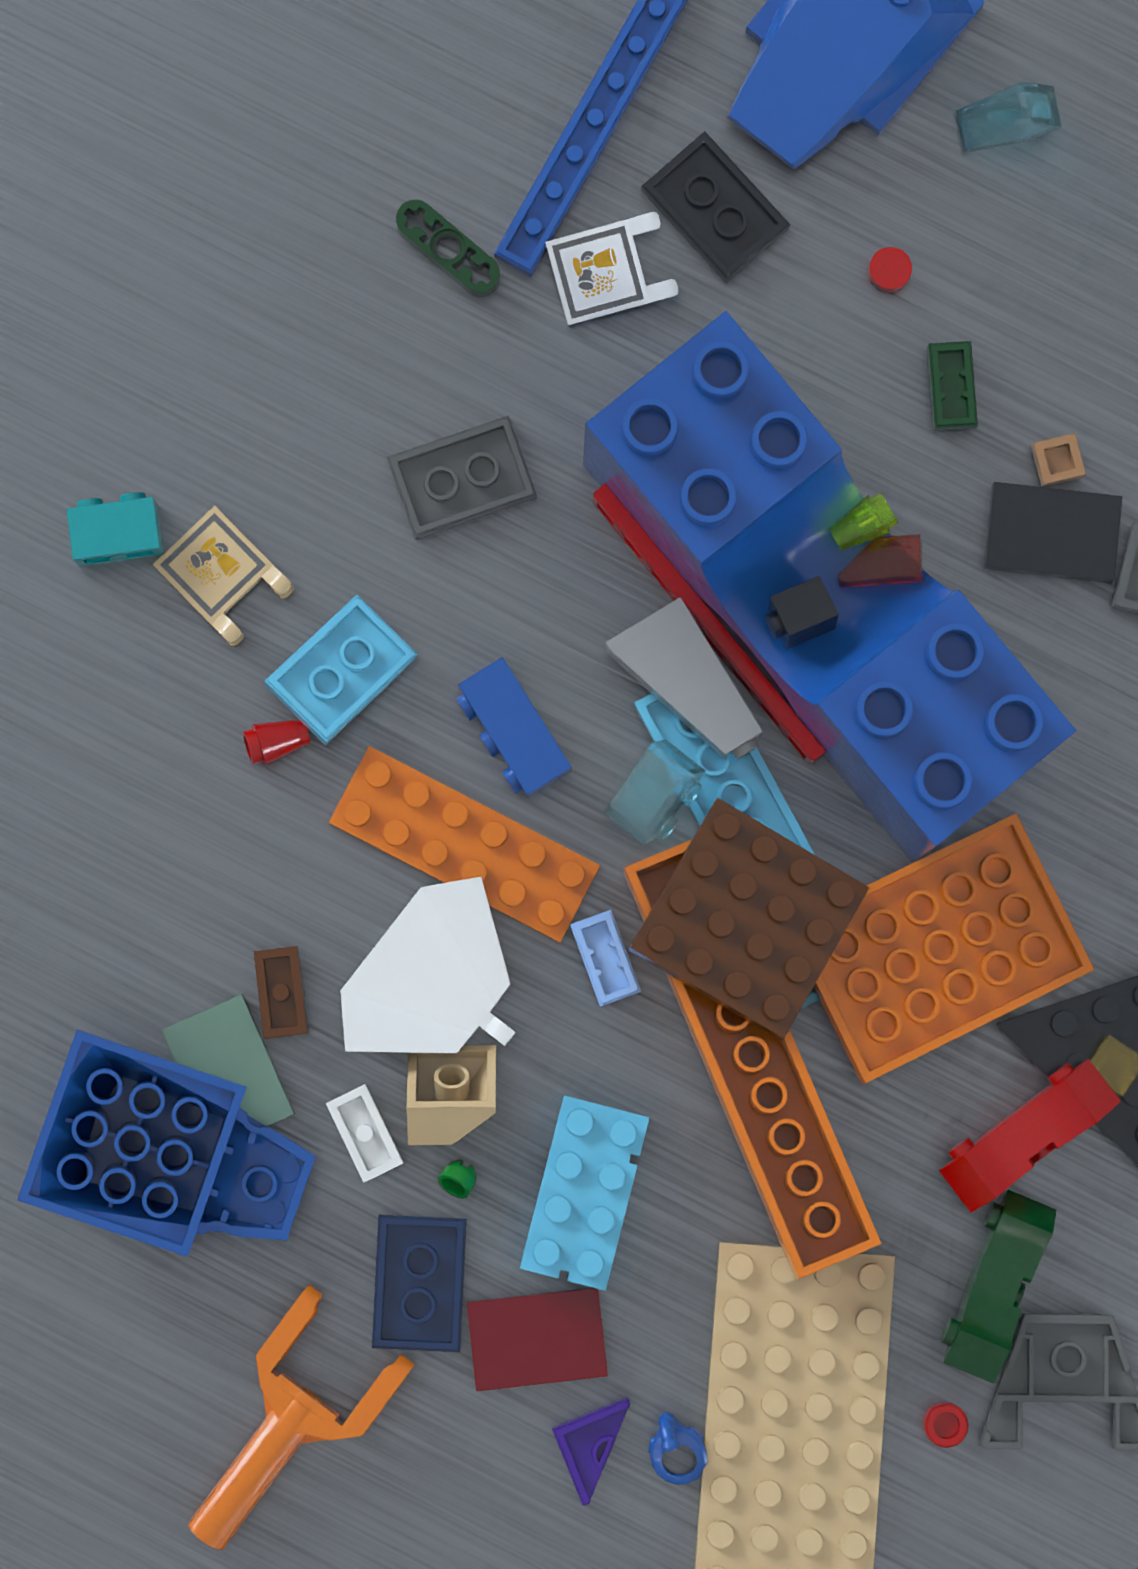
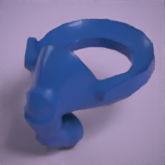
M664 1412L658 1420L659 1429L657 1434L651 1437L648 1452L651 1456L653 1468L658 1476L666 1482L676 1485L689 1484L702 1475L703 1469L708 1462L707 1450L703 1443V1434L695 1427H686L674 1414ZM680 1445L687 1446L696 1455V1466L686 1474L671 1473L663 1464V1453L674 1451Z

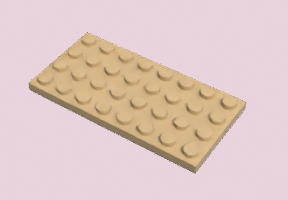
M719 1242L704 1445L707 1450L708 1462L701 1475L694 1569H874L895 1256L859 1253L795 1280L782 1247Z

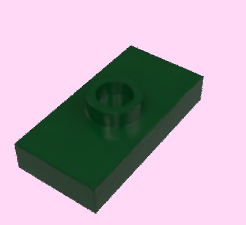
M971 341L928 344L927 357L933 431L977 428L978 419Z

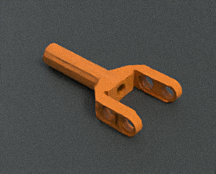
M311 1284L301 1293L256 1354L259 1383L263 1391L266 1418L187 1523L190 1531L213 1549L223 1551L301 1444L363 1436L415 1366L414 1362L401 1353L394 1363L383 1369L345 1422L338 1418L340 1416L339 1412L285 1371L281 1374L275 1370L317 1314L318 1303L324 1296L323 1293Z

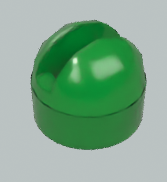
M459 1159L451 1161L443 1169L438 1177V1183L450 1195L464 1199L469 1196L474 1188L477 1176L471 1164L466 1168L463 1166L464 1161Z

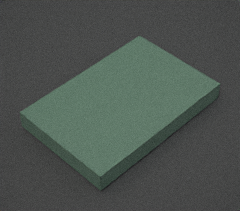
M243 994L162 1029L175 1062L247 1086L240 1108L246 1111L248 1116L264 1126H270L295 1115Z

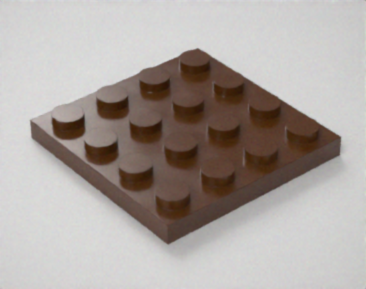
M717 797L628 950L782 1041L870 887Z

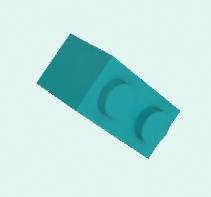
M144 492L123 494L120 496V501L103 503L101 498L83 499L77 501V507L66 509L72 557L79 567L164 554L158 504L153 497L146 498Z

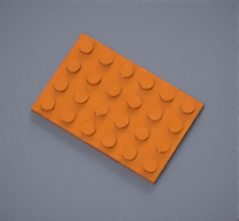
M1017 813L866 885L870 888L816 981L814 989L861 1084H866L1095 969Z

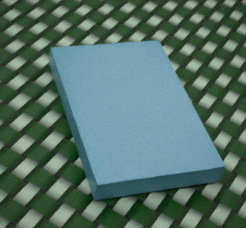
M356 595L264 681V685L326 745L417 659L418 654Z

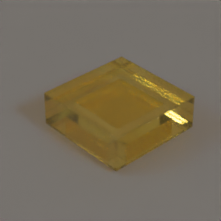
M1107 1035L1091 1059V1062L1117 1095L1123 1097L1138 1074V1054L1112 1036Z

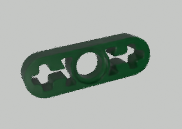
M409 200L400 206L396 214V223L400 235L473 296L485 297L492 294L498 288L500 270L496 261L442 215L421 200ZM423 213L424 225L432 232L436 225L441 227L432 234L428 245L423 243L427 239V233L420 227L415 226L411 230L407 228L409 224L406 216L408 214L416 217ZM453 238L459 242L461 249L455 258L443 259L436 253V245L441 239ZM468 252L473 254L469 258L470 264L479 271L485 267L489 268V283L486 284L484 281H479L476 285L472 283L473 273L465 265L462 266L460 272L455 270L464 263Z

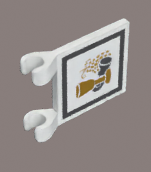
M657 212L646 213L545 242L568 326L674 297L678 294L677 282L674 279L646 286L633 236L660 228L661 223Z

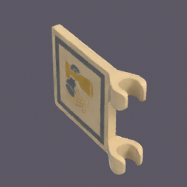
M216 506L211 508L153 564L168 582L232 647L237 646L245 636L225 614L261 579L281 599L288 598L295 590L289 579Z

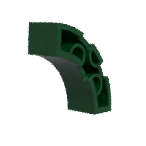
M1009 1189L1001 1204L992 1203L984 1222V1227L989 1228L969 1277L956 1318L949 1319L941 1338V1343L947 1345L944 1358L945 1364L994 1383L1011 1351L1013 1336L1021 1309L1018 1307L1025 1291V1284L1022 1283V1280L1030 1283L1034 1277L1043 1253L1053 1235L1057 1209Z

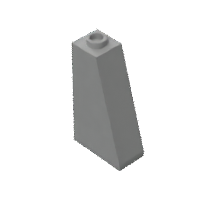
M681 597L605 642V649L611 658L723 759L733 753L737 760L759 746L755 739L763 733L761 727Z

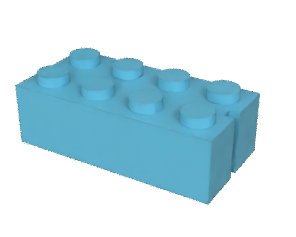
M563 1096L519 1269L554 1278H559L560 1270L567 1271V1281L606 1291L638 1166L629 1162L631 1154L640 1156L650 1117Z

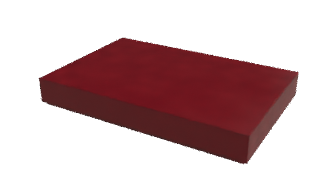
M592 1287L467 1302L476 1391L608 1376L598 1289Z

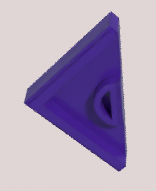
M628 1397L552 1428L583 1506L590 1503L595 1487L615 1443L619 1429L630 1406Z

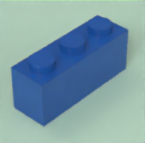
M503 657L458 684L462 695L456 698V701L469 721L477 717L485 730L479 737L491 757L500 754L508 767L502 774L515 794L522 790L528 799L572 772L571 765Z

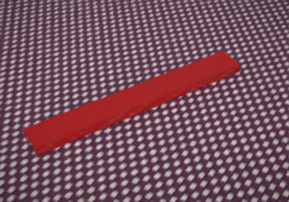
M603 484L593 492V504L670 598L675 601L681 597L712 649L808 765H812L826 752L825 749L610 488Z

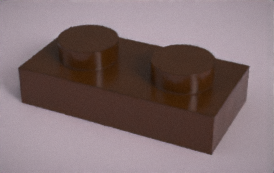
M298 946L253 951L264 1039L309 1034Z

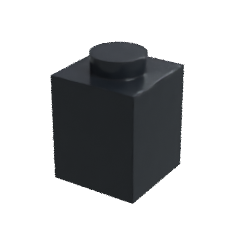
M817 576L770 596L769 613L765 614V620L773 638L781 637L786 649H790L836 629L839 614L820 576Z

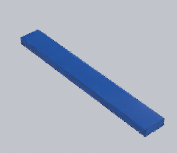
M637 0L495 250V258L532 277L547 251L545 242L553 240L688 0Z

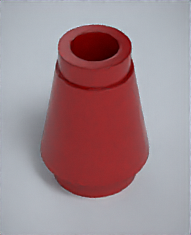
M300 720L252 724V729L243 731L244 744L252 765L262 762L265 766L304 745L310 744L307 727Z

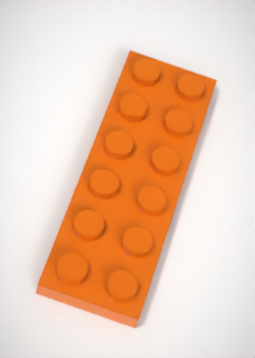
M368 746L328 822L332 826L443 883L481 877L489 907L561 943L600 868L599 864L370 746Z

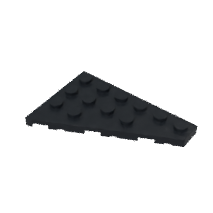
M1138 975L998 1022L999 1031L1035 1067H1038L1047 1076V1079L1052 1073L1068 1062L1073 1068L1087 1059L1092 1062L1121 1100L1095 1126L1117 1145V1148L1138 1168Z

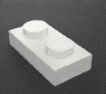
M366 1084L326 1103L363 1183L404 1164Z

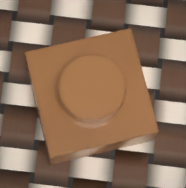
M1075 433L1035 442L1031 445L1041 487L1083 478L1086 475Z

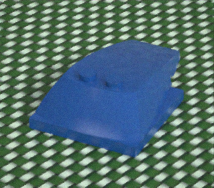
M768 0L746 27L745 32L761 44L759 47L760 51L743 81L727 118L793 170L828 145L837 136L838 132L851 122L857 123L860 121L876 135H879L982 9L985 1Z
M77 1029L17 1201L188 1257L195 1235L205 1234L207 1231L223 1232L237 1237L287 1241L316 1156L279 1132L264 1126L248 1116L247 1112L240 1108L247 1086Z

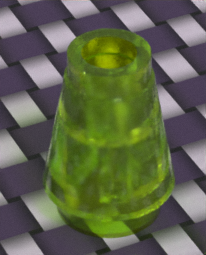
M880 492L872 498L868 494L840 518L835 525L828 529L840 550L843 551L849 547L851 548L890 534V528L897 525L898 521Z

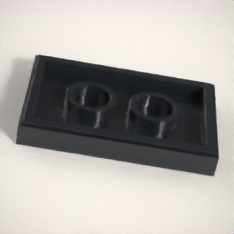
M705 131L641 186V191L726 284L784 234L791 225Z
M994 482L991 491L984 569L1113 583L1115 579L1123 496Z

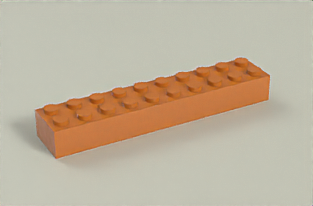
M692 839L624 867V877L643 922L646 920ZM666 973L795 1280L882 1244L790 1029L785 1038L780 1041Z

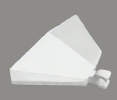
M481 877L421 887L340 990L345 1052L457 1054L479 1027L504 1046L515 1035V1031L490 1013L511 983Z

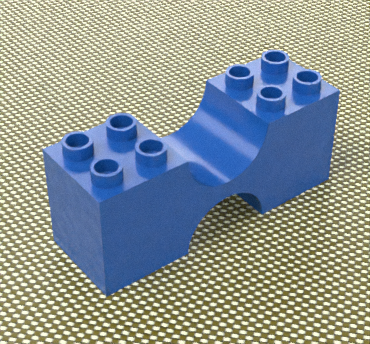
M727 311L723 312L585 423L584 467L600 486L606 484L699 598L714 609L754 653L780 687L798 718L825 749L826 752L823 756L911 862L940 844L1077 731L960 590H950L936 581L894 539L854 484L844 464L841 447ZM820 576L839 614L836 629L786 649L781 637L773 638L765 620V614L769 613L770 596Z

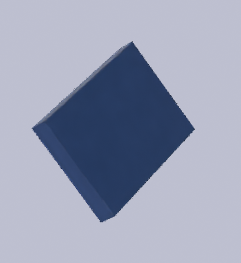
M379 1214L372 1348L460 1352L467 1218Z

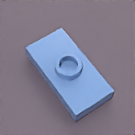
M611 910L570 924L600 1007L641 992Z

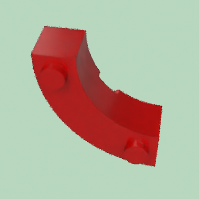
M1089 1059L1075 1068L1069 1062L1048 1077V1080L1051 1082L1049 1086L1011 1112L974 1142L967 1137L948 1152L952 1160L943 1166L939 1172L970 1213L997 1198L1014 1182L1035 1166L1034 1163L1041 1160L1055 1148L1059 1149L1098 1123L1121 1102Z

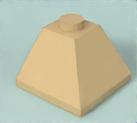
M464 1045L457 1054L408 1053L406 1105L408 1145H453L496 1113V1045Z

